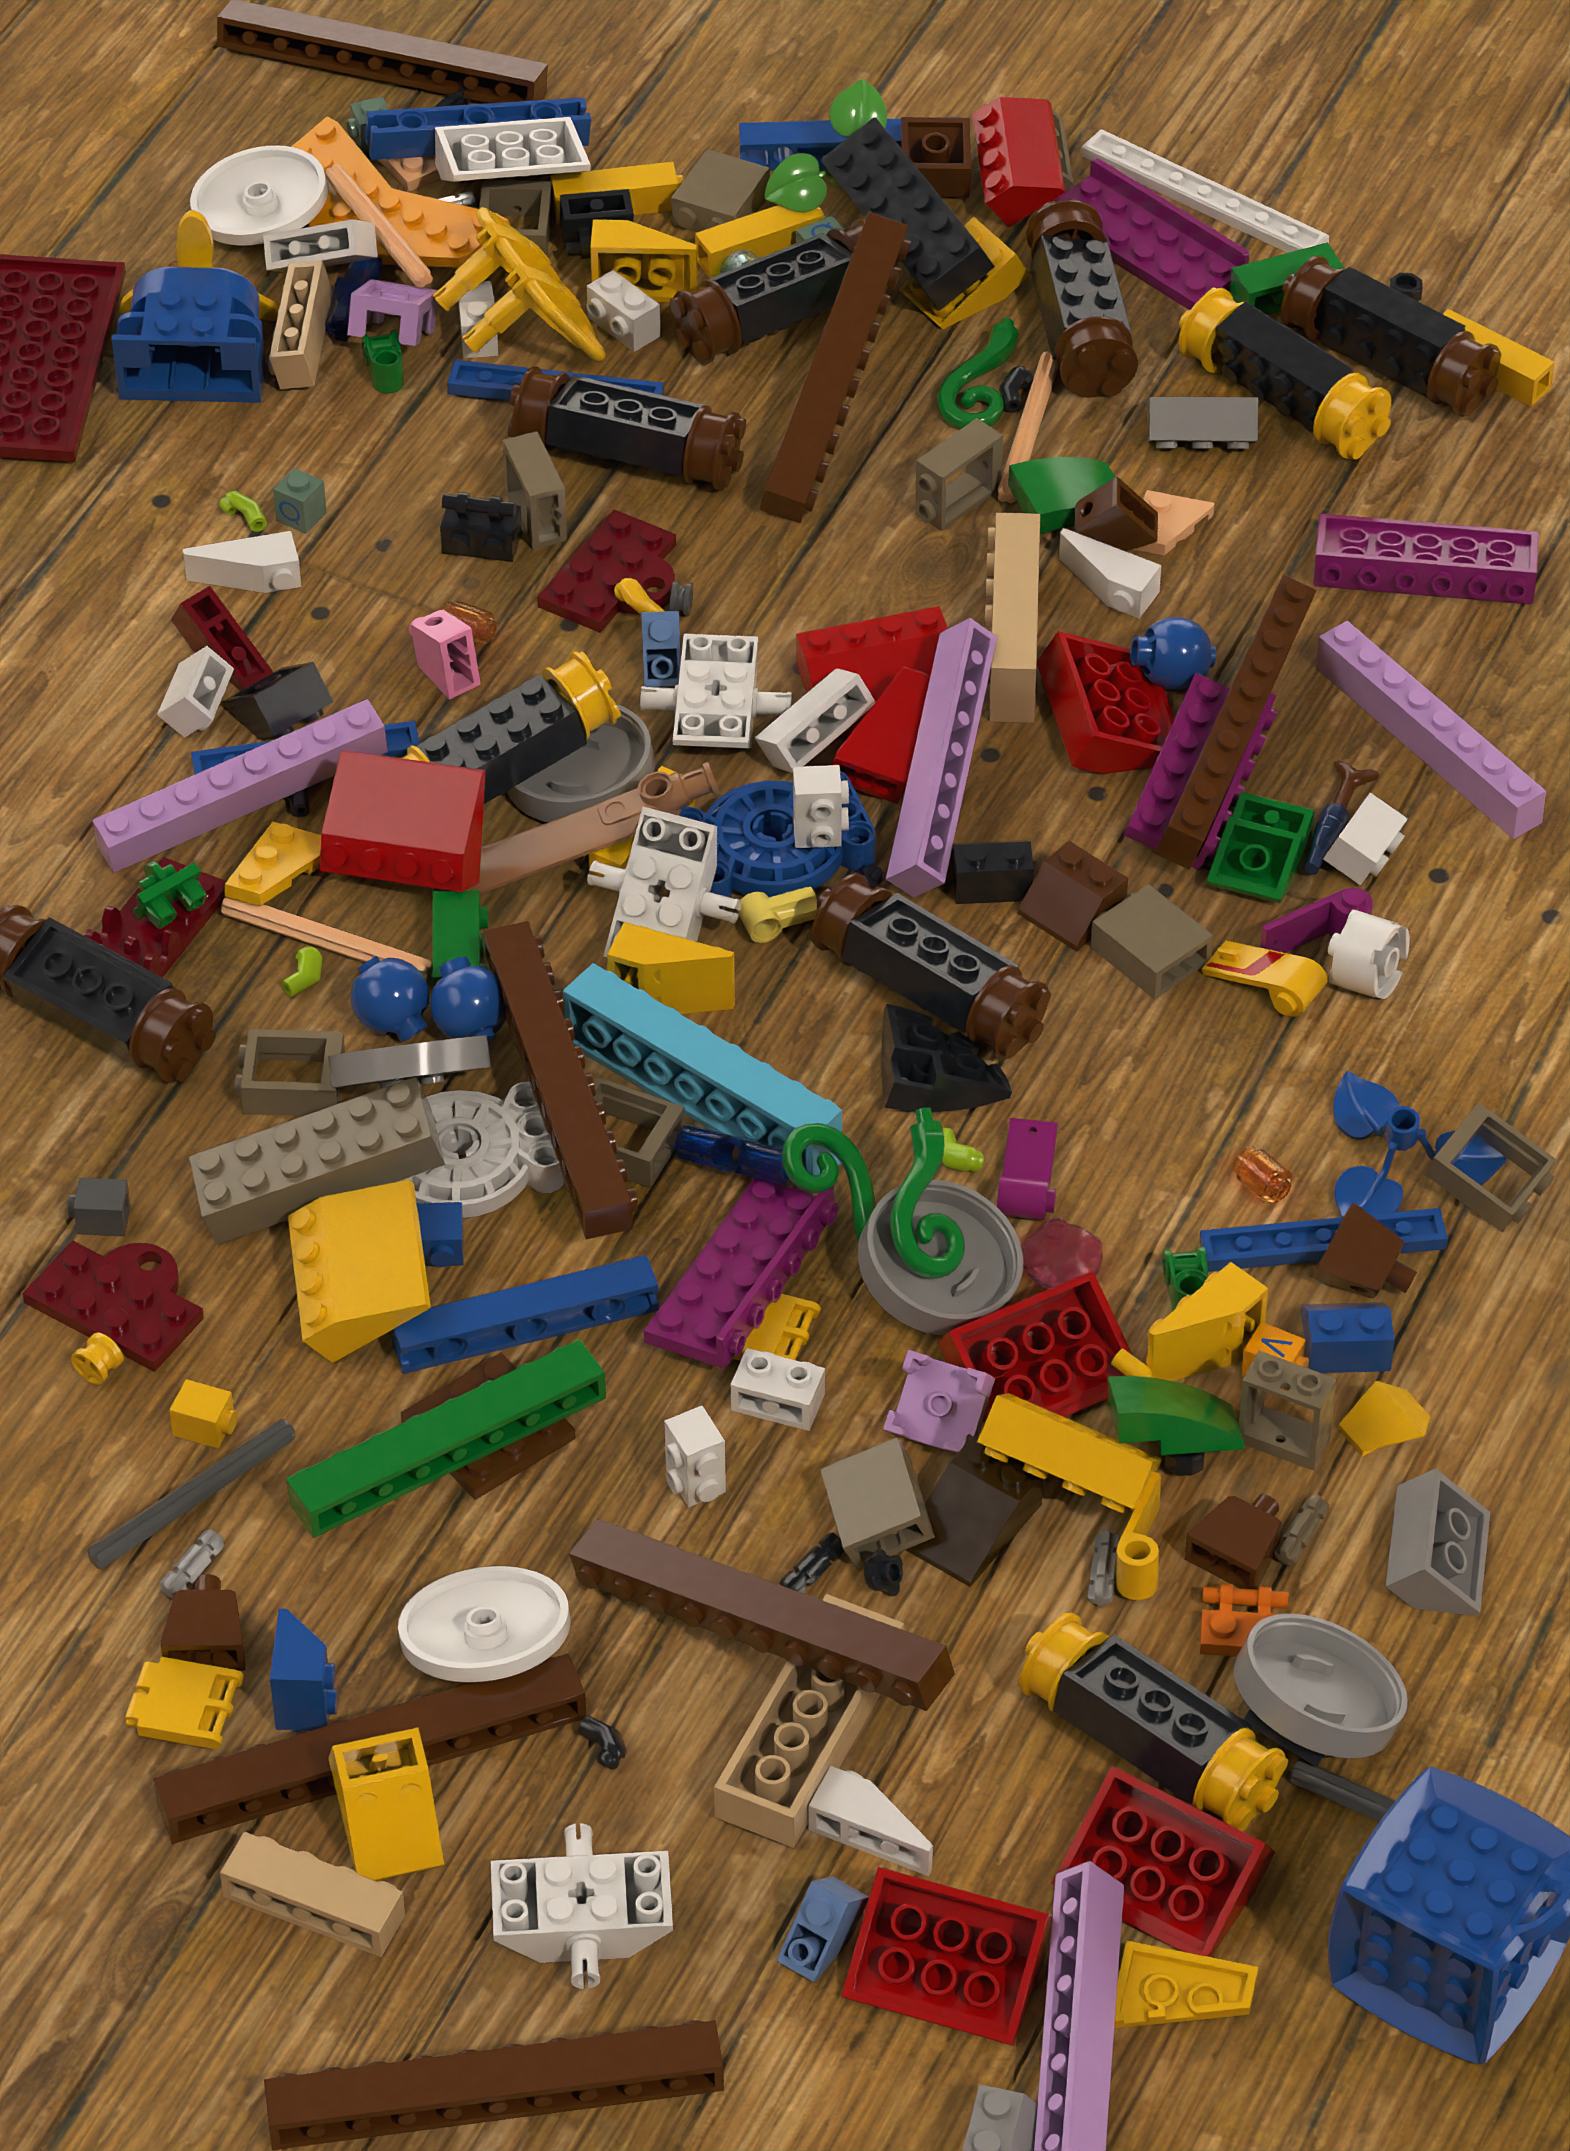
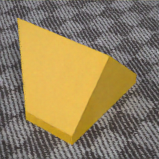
M1375 1381L1339 1423L1338 1429L1363 1457L1384 1446L1424 1437L1431 1417L1407 1389Z

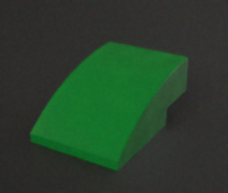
M1082 457L1042 458L1009 465L1008 486L1024 513L1040 514V534L1063 527L1067 529L1075 525L1076 503L1115 478V475L1107 462Z
M1241 792L1232 817L1229 816L1207 878V885L1281 903L1295 877L1315 825L1314 810Z
M1138 1376L1108 1377V1407L1119 1443L1157 1441L1161 1455L1244 1449V1440L1233 1406L1221 1398L1196 1387L1170 1380Z

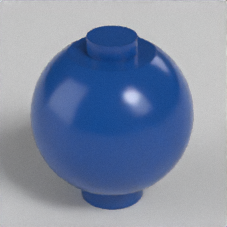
M1168 617L1150 626L1144 636H1134L1130 648V660L1133 666L1142 667L1144 675L1153 684L1169 691H1182L1189 688L1195 673L1205 677L1209 668L1214 667L1216 648L1211 645L1206 631L1196 622L1184 617Z
M375 956L357 968L360 975L355 978L352 984L351 1005L356 1018L365 1028L384 1036L396 1034L401 1043H403L428 1026L422 1018V1014L428 1008L429 990L425 978L414 965L399 958H386L380 961Z
M458 957L441 965L439 971L442 979L434 986L430 1001L431 1014L437 1027L451 1039L487 1036L488 1043L494 1040L495 1033L500 1030L506 1020L505 1009L507 1007L504 1006L501 993L502 988L497 975L484 967L471 966L468 957Z

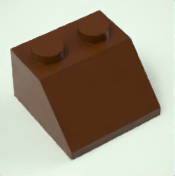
M901 117L900 148L940 197H969L971 180L970 118Z
M1068 841L1043 862L1018 908V914L1077 952L1091 940L1092 921L1100 913L1109 911L1127 896L1128 877L1071 841Z

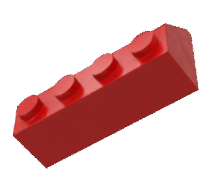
M998 97L989 104L981 106L978 111L972 114L985 204L1008 227L1040 209L1045 203L1065 193L1052 106L1047 99Z

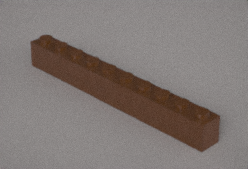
M231 0L217 16V47L449 95L458 93L457 90L464 85L468 89L463 91L464 98L488 103L542 100L547 94V63L240 0Z
M868 212L766 483L760 510L801 523L805 510L813 511L819 491L814 490L816 481L823 483L829 466V463L824 461L827 453L834 454L840 434L834 433L837 425L844 427L850 406L845 405L847 397L854 399L860 383V378L855 377L858 369L865 370L871 351L865 348L868 342L875 343L881 325L880 322L876 321L878 314L885 316L891 295L886 294L888 287L895 288L901 268L896 267L898 259L905 261L911 244L910 240L905 239L909 225Z
M1282 576L1155 852L1156 855L1190 870L1317 590L1290 577Z
M528 921L484 930V959L488 970L497 975L500 982L504 1006H507L505 1017L585 1239L633 1229L632 1212L638 1211L637 1197L634 1188H627L625 1182H627V1172L623 1159H616L614 1155L617 1153L614 1134L612 1130L606 1131L604 1128L606 1116L601 1101H594L593 1097L596 1095L593 1077L591 1073L584 1074V1054L580 1045L574 1046L573 1044L575 1034L571 1018L563 1017L562 1013L565 1012L561 991L553 990L554 975L550 962L543 963L544 948L540 935L533 936Z
M598 1518L569 1553L577 1580L589 1589H600L613 1594L622 1601H632L648 1607L656 1614H667L682 1620L691 1627L699 1626L717 1633L726 1640L734 1639L750 1645L758 1652H769L785 1658L793 1665H803L822 1672L828 1678L841 1679L852 1683L865 1692H876L887 1696L903 1706L911 1705L927 1711L955 1675L946 1645Z
M569 1654L549 1657L539 1665L510 1677L484 1682H464L455 1688L432 1695L424 1694L412 1701L392 1707L378 1708L369 1714L352 1719H341L329 1726L309 1732H298L289 1738L266 1745H255L246 1751L226 1757H215L206 1763L183 1770L169 1771L163 1776L153 1778L157 1805L171 1844H175L336 1795L328 1759L334 1745L418 1727L427 1765L431 1766L582 1720L586 1716L585 1691Z
M692 2020L682 2025L660 2028L646 2026L637 2031L614 2034L600 2032L591 2037L576 2039L555 2038L545 2043L530 2045L509 2044L503 2048L492 2050H464L458 2054L438 2057L425 2055L418 2056L412 2060L392 2063L378 2061L362 2067L346 2069L332 2067L322 2072L300 2075L286 2073L276 2078L264 2079L271 2147L272 2150L724 2091V2071L716 2020L706 2022Z

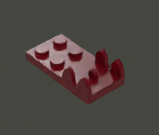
M163 857L158 863L161 868L171 864L176 872L187 867L166 857ZM201 871L198 881L206 893L204 904L193 911H187L179 899L171 902V906L177 912L176 918L161 929H158L147 917L139 920L133 913V909L138 906L137 894L142 892L138 888L120 911L112 906L104 908L101 934L88 928L84 936L163 978L220 907L223 899L226 898L225 883L227 881Z

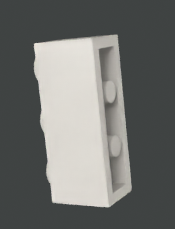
M352 219L263 235L266 270L287 273L290 263L323 260L324 266L327 267L378 258L375 224L372 222Z
M836 668L759 733L755 740L773 767L793 773V767H803L869 711L876 701L859 674Z

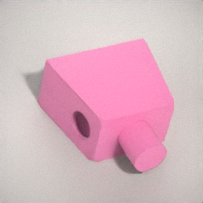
M438 610L425 617L416 618L411 622L409 634L413 637L417 664L449 700L481 685L472 629L469 625L444 610Z

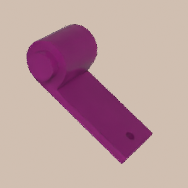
M1359 888L1340 890L1263 925L1260 948L1286 953L1325 934H1329L1331 937L1335 933L1341 934L1352 910L1372 915L1373 899L1369 893Z
M1010 1118L1003 1174L1000 1176L997 1208L1005 1216L1045 1220L1046 1213H1054L1056 1189H1050L1058 1129L1057 1122Z

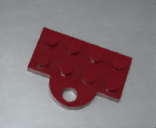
M614 509L537 596L538 608L601 633L619 611L639 614L626 602L620 601L615 596V586L624 578L637 580L650 599L663 608L670 602L671 589L675 581L673 568L664 559L676 546V534ZM653 587L662 589L658 592L647 591V589Z
M72 1240L23 1292L25 1304L89 1338L97 1332L108 1336L117 1344L123 1356L153 1372L164 1363L204 1319L203 1308L176 1295L179 1288V1275L173 1256L165 1249L149 1243L126 1244L114 1249L104 1257ZM147 1262L160 1264L159 1267L153 1270L140 1268Z

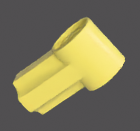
M804 887L772 897H768L764 892H752L741 899V909L737 910V913L750 938L756 943H766L776 938L782 931V928L814 920L819 909H817L816 894L812 887Z

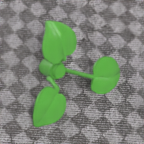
M858 80L852 86L842 91L834 99L830 107V123L833 129L843 137H850L874 117L878 119L884 128L887 123V112L882 97L865 80ZM797 153L787 157L774 170L767 183L764 198L792 211L808 212L820 206L826 197L827 186L822 179L823 177L829 180L835 187L842 188L830 172H819L818 161L814 156Z

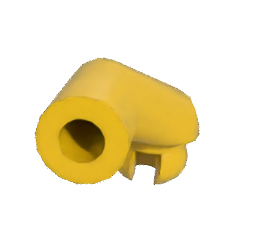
M624 578L616 584L614 589L615 596L620 601L626 602L640 615L641 612H664L659 605L650 599L637 580Z

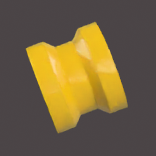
M98 1332L94 1333L87 1340L85 1348L77 1349L71 1356L72 1365L78 1374L94 1385L102 1384L108 1377V1371L110 1369H117L124 1361L123 1354L117 1344L108 1336Z

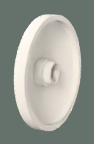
M262 146L230 155L210 167L196 182L191 193L190 206L191 210L198 211L205 217L213 240L231 245H257L264 243L263 235L301 229L313 220L326 202L328 183L321 163L308 152L288 146Z
M491 1566L460 1571L424 1587L409 1600L402 1610L398 1622V1631L403 1654L420 1671L449 1681L484 1682L522 1673L548 1659L564 1643L570 1630L571 1619L568 1600L564 1591L550 1578L528 1569Z

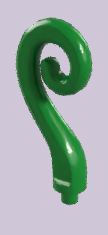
M1003 318L1000 323L995 324L991 329L985 348L955 368L941 384L937 395L938 409L944 421L952 427L960 430L976 418L991 427L1001 418L1004 410V401L1001 393L992 387L985 385L967 388L962 395L961 403L965 409L973 407L978 401L986 402L989 406L982 412L968 413L961 410L956 405V397L966 384L1000 367L1012 355L1019 335L1012 319Z
M920 1108L915 1111L917 1123L910 1127L913 1164L894 1200L890 1229L896 1251L905 1265L919 1276L928 1279H938L950 1275L958 1268L963 1260L965 1241L960 1227L953 1219L941 1213H929L918 1221L916 1238L920 1244L926 1245L933 1239L934 1231H937L945 1238L946 1251L940 1257H932L923 1252L916 1242L912 1225L915 1206L941 1166L945 1149L942 1122L933 1120L931 1108Z
M814 1123L804 1124L795 1128L788 1135L782 1150V1163L787 1176L794 1185L808 1193H821L832 1188L836 1183L839 1167L831 1154L822 1152L817 1157L816 1162L820 1168L819 1175L810 1174L802 1163V1152L809 1145H820L832 1152L843 1165L848 1177L854 1231L859 1242L862 1230L876 1207L872 1181L863 1156L846 1135L833 1127Z

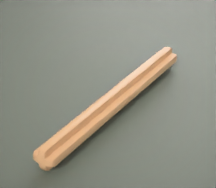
M334 164L332 168H327L325 175L328 177V182L361 221L375 224L376 239L416 287L423 288L426 284H430L433 279L430 275V270L340 164Z
M1048 351L1041 354L1000 481L998 499L1001 502L1007 501L1011 504L1016 501L1008 486L1009 465L1029 461L1059 368L1057 360H1053L1051 353Z
M229 897L223 899L221 912L225 916L362 962H367L375 956L380 961L386 958H399L414 965L426 981L432 975L433 962L431 960L264 904L257 906Z

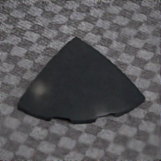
M886 1003L883 1015L881 1074L885 1108L905 1111L931 1108L932 1112H941L989 1105L1010 1098L1012 1089L1006 1075L997 1063L988 1066L978 1056L979 1045L970 1041L968 1037L958 1031L951 1033L950 1036L943 1033L932 1025L933 1019L927 1015Z

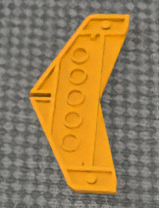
M330 117L324 118L292 145L294 148L313 155L321 163L324 172L327 168H332L334 164H340L426 266L459 268L482 247L476 239L477 234L483 229L476 217L477 208L391 188L342 126ZM327 180L328 196L321 211L308 224L309 227L360 219ZM494 213V214H496L498 217H500L502 220H504L506 223H508V224L510 225L508 219L502 217L501 215H499V214H497V213ZM377 239L378 258L350 262L398 265Z

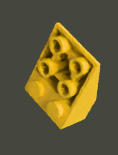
M975 217L970 219L964 227L995 266L991 271L940 311L913 277L899 289L908 300L942 330L1006 299L1030 275L1016 253Z
M624 922L607 953V971L615 973L621 980L636 989L644 990L650 997L667 1007L676 1009L680 1014L734 1008V952Z
M1232 1262L1220 1272L1210 1274L1200 1289L1191 1296L1186 1295L1183 1297L1173 1312L1164 1319L1156 1320L1150 1327L1147 1334L1148 1353L1146 1365L1151 1369L1153 1378L1174 1381L1237 1364L1243 1359V1351L1260 1322H1266L1268 1288Z
M419 1728L332 1746L328 1759L355 1872L368 1879L379 1881L444 1866L429 1770Z

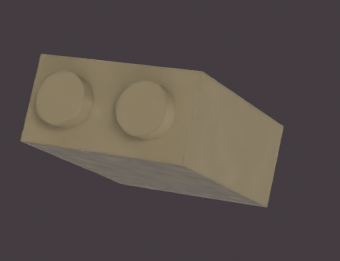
M707 149L671 197L672 224L700 232L756 213L766 200L764 194L770 178V168Z
M1149 884L1136 893L1129 894L1121 903L1109 911L1100 913L1092 921L1091 948L1153 999L1158 998L1201 969L1212 957L1213 935Z
M897 1437L889 1441L880 1442L872 1448L851 1457L839 1459L834 1464L820 1469L843 1549L857 1569L864 1567L868 1559L873 1557L876 1550L882 1549L886 1552V1555L891 1556L935 1538L912 1460Z

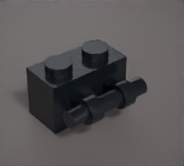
M629 189L560 195V228L567 257L581 256V259L591 258L590 247L593 220H629L634 222Z
M458 492L457 495L443 494L442 508L446 510L440 525L442 553L513 562L522 535L521 506H517L515 502L503 501L502 497L497 496L483 499L471 497L470 493Z

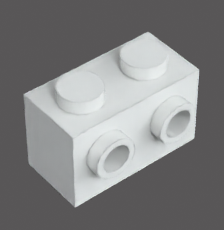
M612 270L587 285L586 307L588 318L630 350L635 352L660 337V304L617 272Z
M208 646L202 648L179 663L157 715L184 738L196 730H205L215 717L234 668Z
M839 765L793 767L795 848L841 846L842 831L849 830L848 807L842 808V804H849L848 780L841 781Z
M1369 793L1323 859L1361 885L1369 873L1376 877L1389 860L1383 853L1387 851L1393 854L1405 837L1399 831L1408 818L1372 793Z
M746 1348L731 1383V1411L810 1431L825 1395V1368L815 1366L809 1362H799L776 1356L770 1352H760Z
M699 1406L665 1420L666 1479L673 1494H680L689 1508L701 1502L712 1501L719 1495L726 1493L725 1440L704 1407Z

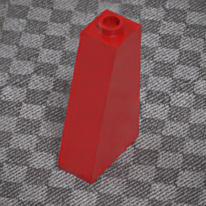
M903 667L836 752L832 765H839L840 771L848 776L854 789L898 804L908 780L930 676L926 673Z

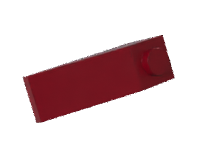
M211 586L206 587L180 603L171 619L172 623L193 651L198 652L208 646L234 668L229 682L241 691L273 673L270 666Z

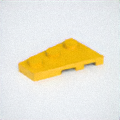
M272 822L225 883V897L261 906L291 887L292 879L303 872L311 874L319 868L321 835L294 828L288 824Z
M1126 1940L1117 1980L1114 2028L1250 2015L1259 1967Z

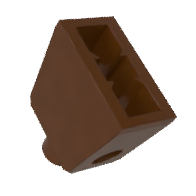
M1115 477L1076 503L1075 525L1067 529L1117 549L1128 551L1157 542L1158 512L1119 477Z
M1352 1202L1317 1265L1312 1278L1374 1299L1384 1282L1406 1293L1417 1272L1396 1261L1405 1242L1360 1206Z
M1260 1494L1252 1504L1236 1496H1228L1187 1533L1185 1560L1233 1584L1239 1589L1258 1590L1275 1556V1549L1280 1543L1282 1523L1278 1518L1274 1517L1279 1511L1278 1503L1267 1494Z
M205 1574L196 1579L195 1590H179L174 1593L161 1638L162 1657L234 1670H246L236 1592L233 1590H221L220 1578L215 1575Z

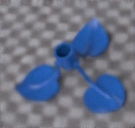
M1350 1071L1343 1075L1335 1093L1333 1110L1338 1128L1345 1135L1356 1140L1366 1139L1373 1132L1378 1136H1382L1386 1132L1385 1138L1389 1145L1382 1170L1379 1174L1368 1166H1355L1347 1169L1339 1176L1335 1185L1334 1196L1341 1217H1344L1352 1202L1369 1214L1397 1212L1402 1203L1403 1189L1398 1182L1386 1178L1396 1150H1408L1419 1140L1428 1157L1433 1160L1435 1155L1455 1132L1451 1131L1441 1134L1436 1140L1435 1152L1426 1138V1130L1419 1129L1420 1117L1414 1109L1408 1106H1399L1397 1098L1387 1088L1362 1079ZM1476 1136L1453 1165L1478 1184L1483 1185L1506 1163L1507 1158Z

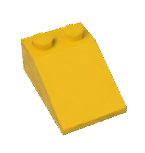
M593 220L590 247L592 282L614 270L656 302H670L674 295L681 290L688 292L697 290L696 244L629 220Z

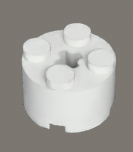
M1352 910L1341 934L1335 933L1329 943L1328 954L1333 956L1329 982L1370 997L1387 998L1397 986L1403 973L1396 970L1399 959L1407 960L1410 944L1408 929L1396 922L1358 910Z

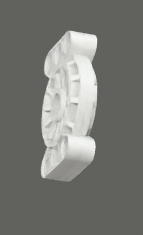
M521 1082L514 1085L510 1089L505 1101L482 1092L464 1090L440 1092L426 1097L431 1106L445 1165L400 1180H410L414 1183L417 1203L462 1202L463 1218L476 1217L495 1211L511 1202L526 1185L541 1193H552L563 1186L564 1178L529 1082ZM458 1155H464L466 1158L459 1159Z

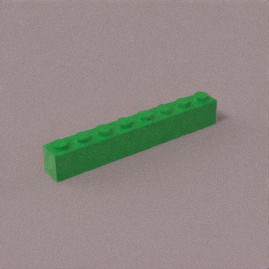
M580 1339L566 1346H560L533 1362L520 1365L512 1372L495 1380L486 1381L474 1390L457 1398L448 1399L434 1409L421 1415L412 1416L406 1422L396 1427L377 1433L368 1440L347 1450H341L316 1465L299 1470L294 1475L286 1478L289 1505L312 1538H316L606 1399L605 1372Z

